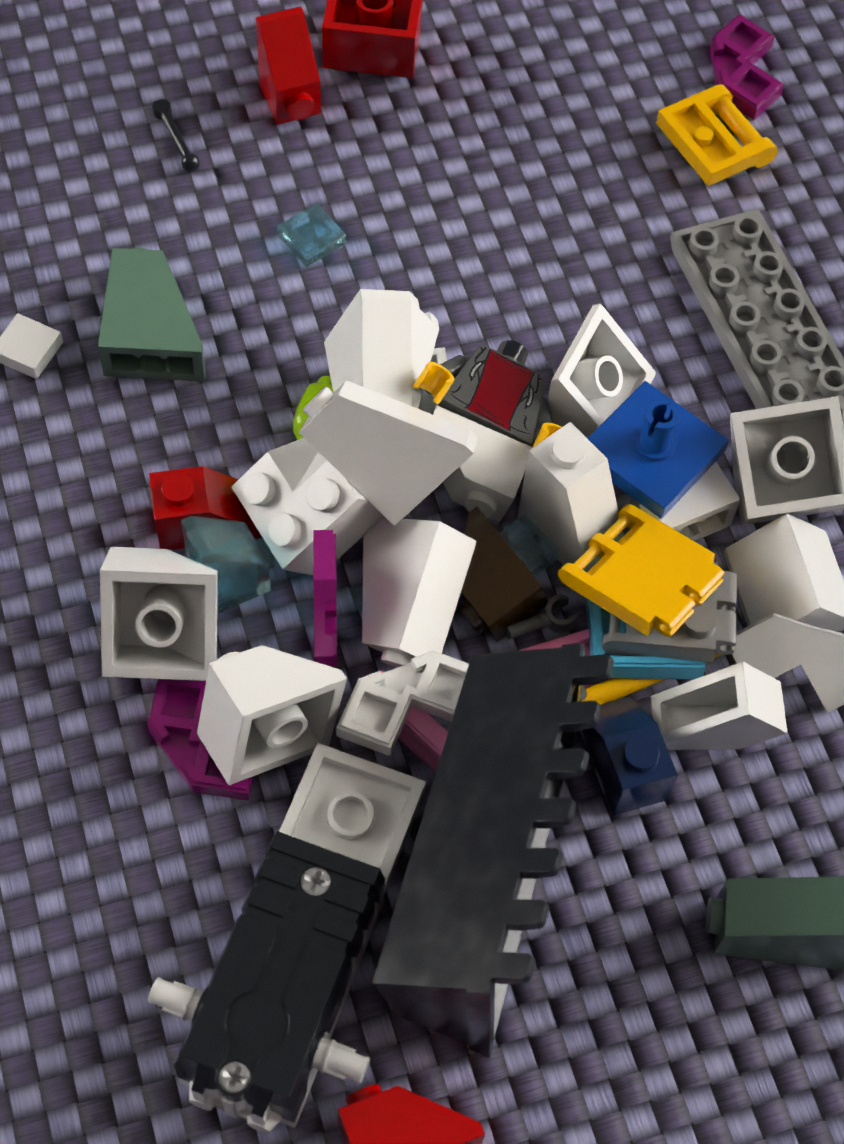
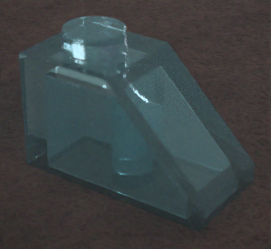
M190 516L181 520L186 557L218 571L217 614L271 591L269 569L275 567L273 556L264 539L259 538L255 540L245 522Z

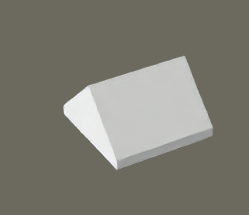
M601 303L592 306L553 376L547 401L554 424L563 427L571 422L586 438L644 381L651 384L656 375L654 369Z
M786 513L725 548L723 554L730 572L737 574V596L747 626L776 613L825 630L829 629L836 632L844 630V580L826 531Z

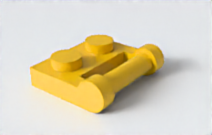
M722 84L713 86L660 109L656 120L659 128L707 186L753 166L762 168L773 161L778 153V148L768 137L762 138L732 103V94ZM717 114L744 145L743 147L716 117Z

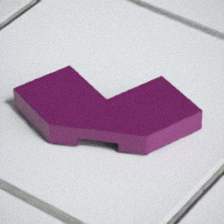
M738 14L712 37L709 49L715 84L724 85L732 94V103L737 109L752 120H755L781 96L784 84L754 65L772 48L775 36L741 14Z
M313 530L314 662L337 668L336 534H333V530Z
M158 679L147 722L148 730L186 784L194 793L249 801L254 776L228 785L197 734L206 681Z

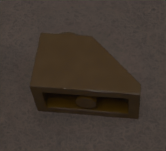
M475 507L468 513L465 535L477 542L461 590L465 603L458 609L477 634L486 628L494 640L499 642L506 636L504 630L506 626L532 617L547 605L548 600L542 585L481 510Z

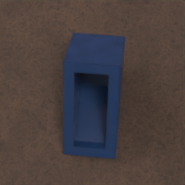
M630 697L602 704L597 725L593 728L582 730L613 814L618 815L667 801L678 774L658 724Z

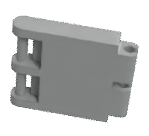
M724 571L725 574L721 577L723 582L700 606L695 605L692 608L694 613L671 637H666L656 630H653L646 636L627 623L626 633H620L621 619L610 613L609 633L603 636L602 649L606 653L616 655L656 656L714 663L715 654H733L736 646L735 606L737 601V574Z

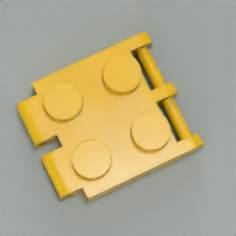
M626 504L618 512L619 519L604 534L596 533L588 541L589 549L574 564L566 563L559 569L558 577L566 586L644 635L648 636L653 630H656L666 637H671L694 613L692 608L695 605L700 606L723 582L721 577L725 572L714 564L715 553L636 506ZM626 527L630 528L618 542L614 541ZM596 556L601 558L587 573L583 571Z

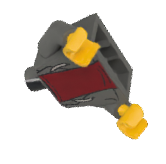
M513 340L501 342L497 351L483 345L478 346L471 357L457 355L441 364L429 362L413 384V388L416 390L422 388L428 394L434 396L433 402L437 406L528 446L533 442L532 448L562 428V426L553 423L547 399L542 395L544 385L542 375L524 365L528 356L527 349L519 342Z

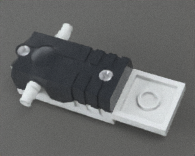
M316 744L282 826L269 843L265 853L266 858L260 864L254 878V886L247 894L241 908L242 914L235 922L209 985L204 991H200L197 987L192 988L176 981L170 983L157 977L150 990L148 1003L163 1007V1011L181 1017L184 1021L189 1020L192 1022L174 1064L179 1083L189 1087L188 1101L191 1104L209 1111L213 1107L222 1109L226 1115L236 1119L239 1116L247 1119V1125L264 1133H270L279 1122L293 1128L296 1127L318 1070L320 1073L324 1074L325 1072L343 1080L347 1077L361 1084L370 1057L357 1054L355 1049L337 1043L334 1039L330 1040L383 906L384 894L424 795L426 781L326 745Z

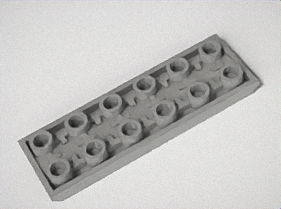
M755 209L671 232L670 241L673 254L755 408L760 409L838 396L844 427V358L760 210Z

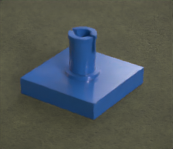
M644 381L587 438L608 459L612 483L660 519L674 507L724 454L729 442L726 437L647 381Z

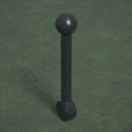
M165 99L156 100L152 105L153 114L156 118L162 119L182 156V168L187 172L196 171L199 168L200 160L195 154L190 153L171 117V103Z

